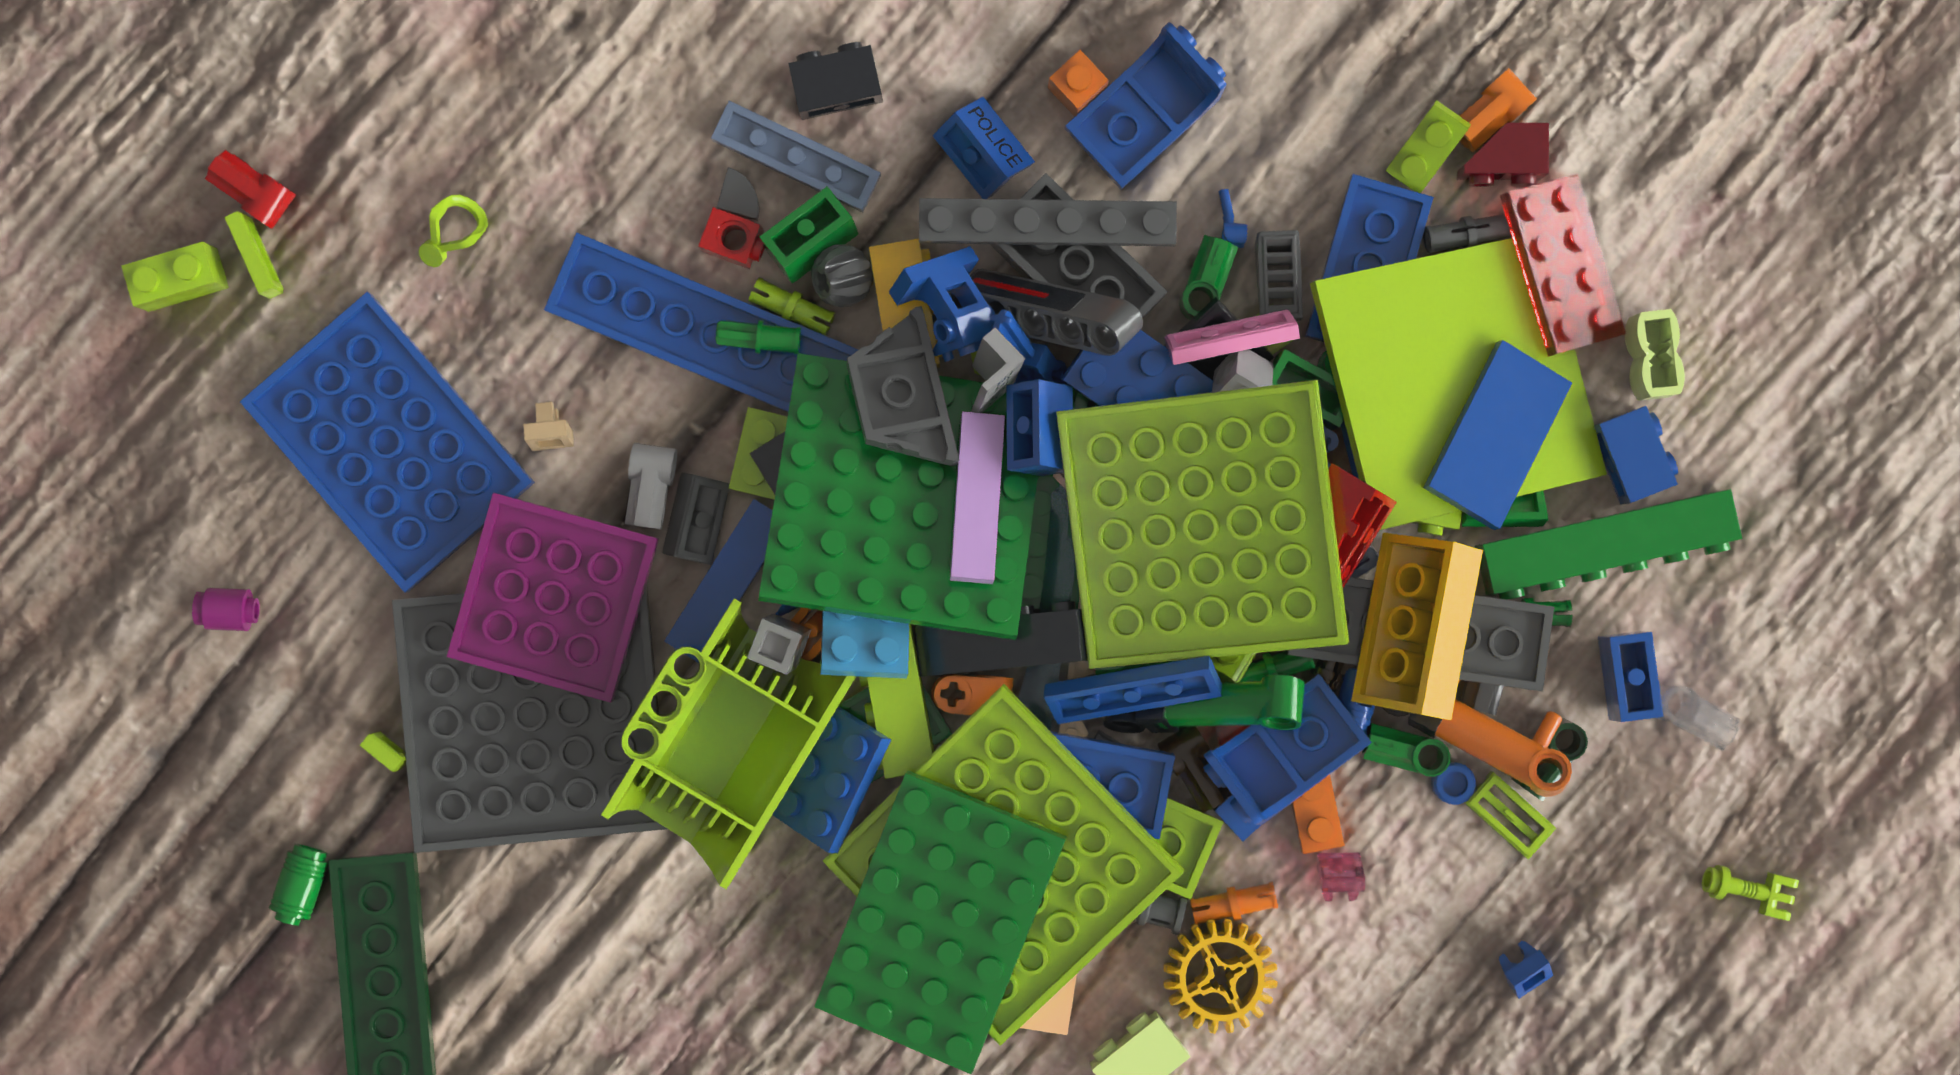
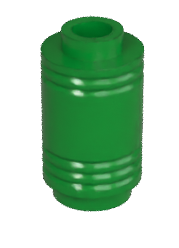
M296 843L292 851H287V857L283 863L272 896L273 899H271V904L269 905V909L276 912L274 919L296 926L300 925L301 919H311V914L322 886L323 877L329 864L326 861L327 852Z

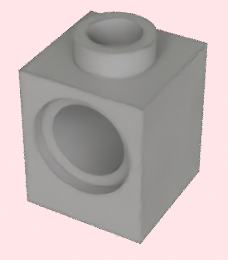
M1250 349L1229 353L1214 370L1212 392L1272 385L1274 364Z
M776 614L766 616L761 620L747 659L787 675L797 669L812 629Z

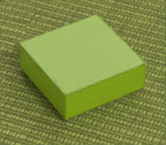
M382 732L368 734L359 745L392 772L402 770L406 765L405 750Z

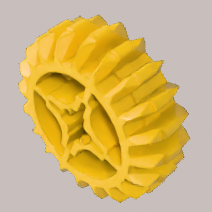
M1224 918L1221 930H1217L1214 919H1209L1206 922L1208 932L1203 934L1199 926L1194 923L1190 927L1196 937L1189 941L1184 934L1180 933L1177 939L1184 946V949L1180 951L1175 947H1169L1167 951L1172 958L1178 960L1177 964H1163L1164 972L1175 975L1174 978L1163 981L1164 988L1167 990L1178 989L1177 992L1168 998L1170 1004L1173 1006L1185 1002L1180 1008L1178 1015L1185 1019L1195 1012L1192 1025L1196 1029L1202 1026L1205 1019H1209L1208 1030L1213 1034L1218 1030L1219 1021H1223L1227 1033L1234 1032L1232 1020L1237 1018L1244 1028L1249 1027L1250 1023L1245 1014L1251 1010L1257 1018H1261L1263 1012L1256 1005L1258 1000L1265 1004H1271L1273 998L1268 993L1263 992V988L1272 989L1277 987L1275 979L1265 977V974L1277 970L1276 963L1272 961L1262 962L1272 953L1269 946H1262L1255 949L1261 942L1262 936L1255 932L1245 939L1248 926L1243 922L1238 925L1235 933H1233L1230 918ZM1217 942L1231 943L1244 949L1247 954L1240 958L1235 956L1230 959H1222L1217 956L1211 944ZM1200 950L1205 962L1204 969L1200 975L1194 978V982L1186 986L1187 967L1192 957ZM1210 958H1213L1217 966H1221L1224 971L1227 967L1230 968V971L1225 974L1226 984L1230 990L1229 993L1216 980L1213 984L1209 981L1215 977L1214 967ZM1253 966L1254 976L1251 988L1245 997L1240 1000L1236 991V982L1243 974L1247 973L1246 969ZM1211 992L1219 993L1225 998L1229 1007H1207L1197 1002L1193 997L1200 993L1203 996Z

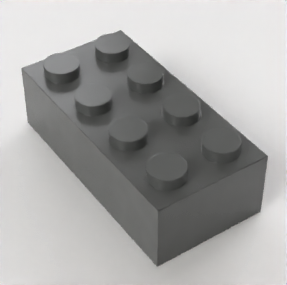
M1047 173L1020 198L1028 200H1073ZM990 244L1024 278L1126 300L1137 307L1143 319L1168 292L1121 246Z

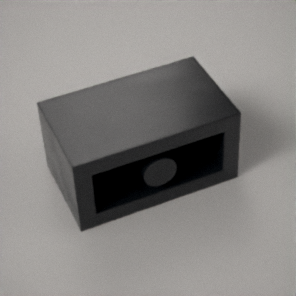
M851 42L837 47L838 52L821 56L820 51L806 52L796 56L797 61L788 63L802 120L883 103L871 45L862 47L861 42Z

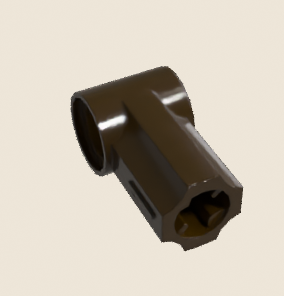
M1186 726L1180 729L1179 733H1174L1157 744L1160 751L1175 754L1173 772L1176 776L1179 775L1203 813L1214 809L1232 796L1227 787L1218 788L1205 772L1203 767L1208 764V761L1204 754L1210 748L1196 726Z

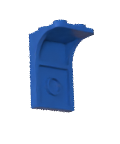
M1168 22L1162 27L1161 33L1152 45L1126 71L1065 125V130L1120 190L1220 100L1227 84L1223 80L1226 74L1222 67L1213 58L1208 57L1205 60L1194 48L1197 45L1196 40L1181 25L1176 28L1172 23Z
M1318 674L1305 684L1300 728L1276 730L1262 725H1250L1222 746L1205 753L1204 757L1208 764L1203 768L1218 788L1227 787L1235 797L1229 803L1244 823L1253 821L1255 825H1263L1369 746L1372 741L1323 677Z

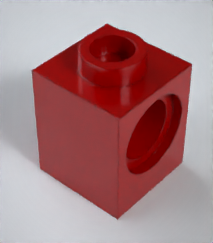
M713 207L698 247L706 254L750 270L753 260L759 262L764 253L765 247L759 237L763 234L764 230L758 223ZM733 230H741L746 233V242L738 250L727 249L724 244L726 235Z

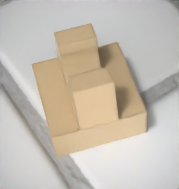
M553 402L535 403L536 423L523 424L524 440L531 450L574 447L573 430L566 419L559 420V413L557 408L554 409Z

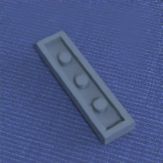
M728 101L711 136L713 142L818 192L828 186L840 202L862 213L881 177V172L732 101Z

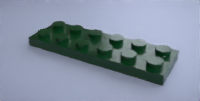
M411 851L329 860L347 1075H436L417 853Z

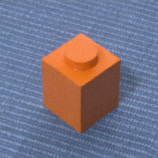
M1079 50L1049 77L1048 89L1075 117L1107 88L1109 80Z

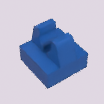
M1525 941L1518 943L1519 949L1524 955L1523 961L1520 963L1510 962L1504 953L1499 956L1508 985L1518 999L1554 976L1549 961L1540 949L1536 950Z

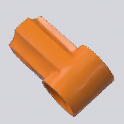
M1510 68L1481 93L1482 97L1459 115L1471 124L1459 142L1472 153L1504 124L1514 121L1537 100Z

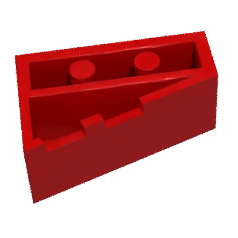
M1331 463L1329 478L1342 586L1344 588L1397 502Z

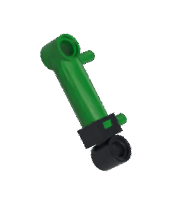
M1268 675L1263 677L1261 681L1222 682V697L1105 716L1103 725L1109 730L1121 733H1140L1145 728L1151 733H1179V730L1186 726L1262 725L1276 730H1294L1300 728L1302 722L1305 683L1299 678L1287 675Z

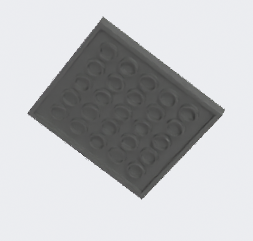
M647 584L612 703L447 657L464 593L392 600L414 853L667 829L638 810L618 812L610 817L609 820L601 816V813L634 759L625 754L622 748V733L656 678ZM656 693L652 698L651 706L659 714ZM644 728L632 731L628 738L630 747L638 752L648 750L654 742L652 733Z

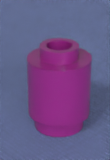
M207 588L205 592H196L192 604L194 624L203 625L206 630L249 631L251 624L258 622L260 614L258 598H253L250 589Z

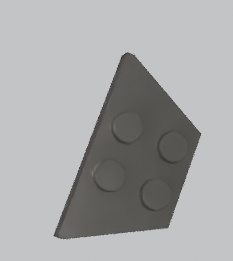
M922 306L915 307L909 312V316L893 328L888 327L876 336L873 343L869 346H863L847 358L846 365L864 442L867 445L955 466L959 463V456Z

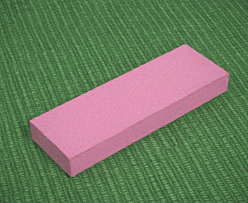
M1282 310L1168 334L1164 338L1173 365L1300 339L1298 324L1289 310Z

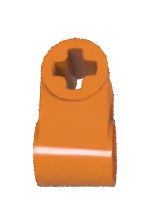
M943 675L934 682L931 689V697L934 704L944 712L972 715L1003 684L1013 692L1014 678L991 675ZM950 682H955V688L962 691L961 698H955L953 705H948L947 699L940 696L941 689H948Z

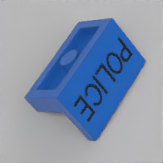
M984 97L954 112L932 135L982 199L992 197L1013 176L1027 169L1035 162Z

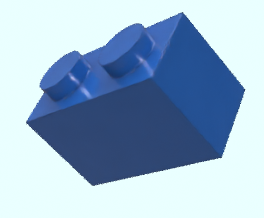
M1040 379L1006 385L1007 470L1037 476L1064 473L1056 412L1073 409V387Z
M1647 406L1631 410L1594 425L1605 468L1620 505L1638 501L1678 485L1675 475L1678 474L1676 461L1669 451L1665 452L1659 438L1663 434L1660 421L1654 412L1649 413Z
M1637 631L1598 636L1609 720L1628 722L1664 717L1652 632Z

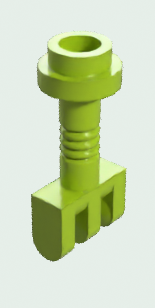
M1716 865L1714 868L1708 867L1705 870L1702 878V889L1704 892H1708L1711 898L1720 900L1727 893L1759 900L1761 902L1758 913L1790 921L1791 912L1785 909H1776L1778 901L1794 905L1795 896L1781 893L1780 890L1782 885L1788 888H1798V879L1768 872L1765 884L1732 877L1730 869L1726 866Z

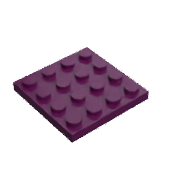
M493 493L447 657L612 703L659 538Z

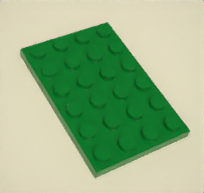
M908 770L904 775L814 1007L972 1074L1067 836Z

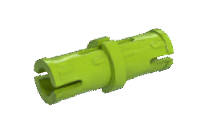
M761 277L757 279L754 287L769 294V297L767 298L751 291L748 302L773 311L786 320L794 321L810 330L825 336L827 335L830 327L816 321L815 317L833 323L836 312L829 311L802 299V293L797 291L790 293L765 281Z

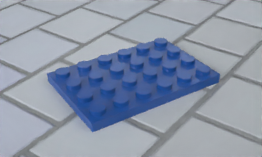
M368 291L240 401L244 408L404 593L412 590L483 528L493 493L517 499L535 483L377 299Z

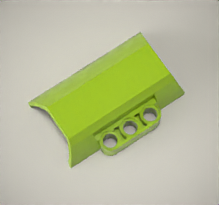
M733 598L701 652L691 646H681L675 649L667 658L624 728L621 738L622 748L625 754L634 759L601 813V816L609 820L610 817L621 811L638 810L691 843L712 871L719 886L726 890L856 676L820 675V663L802 658L797 669L787 675L747 659L757 632L750 629L741 613L742 602ZM682 654H692L699 661L697 673L690 678L680 677L674 670V663ZM660 691L671 692L676 698L675 709L667 715L656 713L651 706L653 696ZM638 728L649 730L654 737L652 746L644 752L633 750L628 743L629 735Z

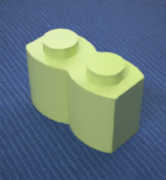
M1671 309L1641 312L1629 317L1627 320L1625 343L1629 354L1633 358L1629 378L1632 392L1638 401L1668 398L1681 394L1685 381L1684 366L1676 352L1679 345L1680 329L1677 318Z

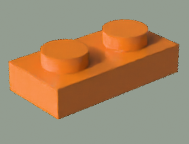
M1329 775L1291 803L1302 854L1345 846L1332 781Z

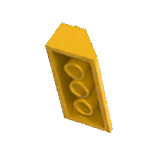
M1383 533L1351 699L1352 702L1445 720L1452 719L1483 550L1453 541Z

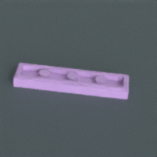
M964 411L961 414L958 450L959 463L957 465L950 567L951 581L993 584L995 579L1005 415Z

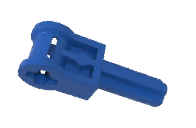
M1001 310L999 314L991 316L989 323L993 329L996 327L1025 358L1014 384L1037 379L1066 384L1060 380L1067 370L1065 363L1062 360L1055 359L1046 345L1031 343L1010 311Z

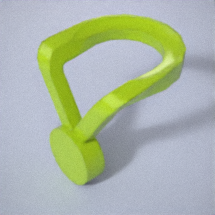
M450 195L431 209L429 215L431 239L425 241L418 250L421 260L430 267H439L446 260L447 251L464 249L474 245L488 227L487 216L479 204L462 195ZM459 206L468 210L475 217L477 228L461 240L441 243L439 221L448 208Z

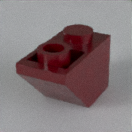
M1506 123L1457 171V180H1469V186L1472 187L1493 186L1494 180H1511V186L1513 187L1535 186L1536 180H1541L1549 174V123Z

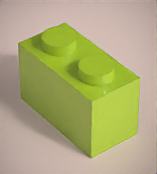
M203 241L121 265L132 305L148 312L229 288L218 248Z

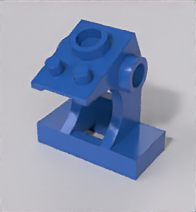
M971 246L904 268L889 290V294L897 306L912 300H921L927 303L933 310L937 318L933 325L937 344L932 350L934 357L942 354L944 362L955 359L952 352L955 349H958L960 357L978 351L982 338L993 329L989 322L991 316L995 314L994 310L987 304L969 276L979 261ZM948 292L955 295L962 308H957Z

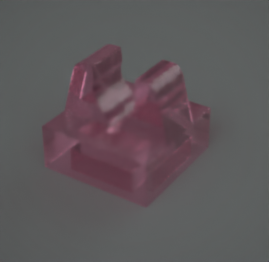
M1360 852L1317 854V870L1325 901H1332L1333 892H1347L1349 901H1355L1359 892L1365 891V874Z

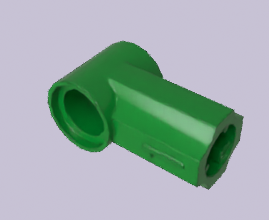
M1203 236L1185 289L1180 297L1179 306L1185 318L1191 320L1200 312L1190 306L1188 300L1190 293L1203 291L1209 296L1210 301L1215 297L1220 300L1238 250L1237 246L1217 237Z
M1373 723L1368 728V738L1372 743L1362 750V759L1430 777L1441 775L1450 764L1451 755L1448 747L1437 739ZM1433 745L1437 751V760L1431 767L1423 768L1419 763L1418 754L1424 746Z

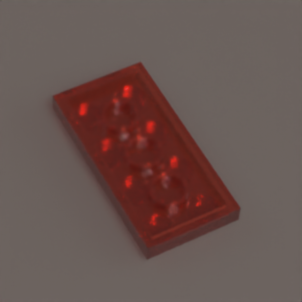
M1575 174L1535 184L1500 195L1548 357L1625 335L1624 324L1579 175Z

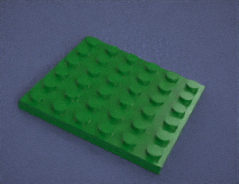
M798 353L758 601L1016 640L1038 476L1007 470L1006 392L983 412L985 414L1005 415L995 579L993 584L951 581L950 567L957 465L949 466L865 444L846 365L847 361ZM939 376L958 452L962 411L971 412L983 382Z

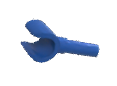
M1222 189L1218 191L1224 222L1221 239L1230 242L1238 248H1244L1247 240V224L1234 223L1229 189Z

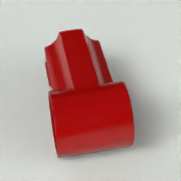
M224 150L219 156L214 158L208 167L205 177L208 182L242 204L241 209L271 229L275 227L296 197V194L266 173L260 174L250 167L248 163L227 150Z

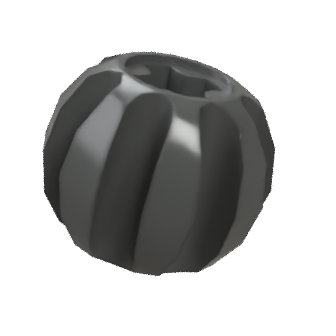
M833 245L825 249L816 257L811 268V278L816 293L824 303L841 308L855 305L866 298L873 284V274L869 260L860 249L851 245Z

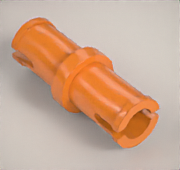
M1273 881L1235 890V886L1226 888L1227 892L1197 899L1192 898L1190 900L1194 921L1197 925L1206 923L1209 919H1214L1215 921L1233 917L1234 921L1240 920L1243 914L1278 908Z

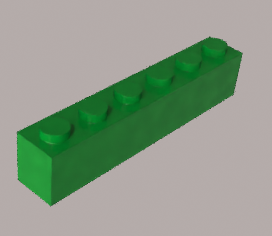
M1729 489L1475 545V548L1483 550L1480 571L1486 595L1498 594L1499 599L1508 600L1525 596L1523 588L1539 584L1540 590L1543 592L1566 587L1565 578L1580 575L1582 582L1606 578V569L1622 566L1623 573L1647 569V560L1663 557L1664 564L1690 559L1688 551L1704 548L1705 555L1731 550L1729 542L1743 538L1732 490Z

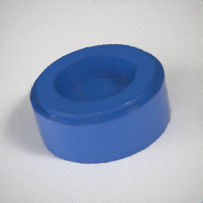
M1450 762L1446 771L1441 775L1432 777L1431 786L1434 794L1441 801L1458 805L1472 797L1476 788V780L1473 772L1466 765Z

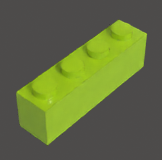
M909 624L907 679L859 677L861 687L868 686L871 702L864 704L867 724L872 728L876 727L877 731L891 739L877 769L884 770L885 779L904 776L908 770L914 772L935 751L922 678L919 675L912 624Z

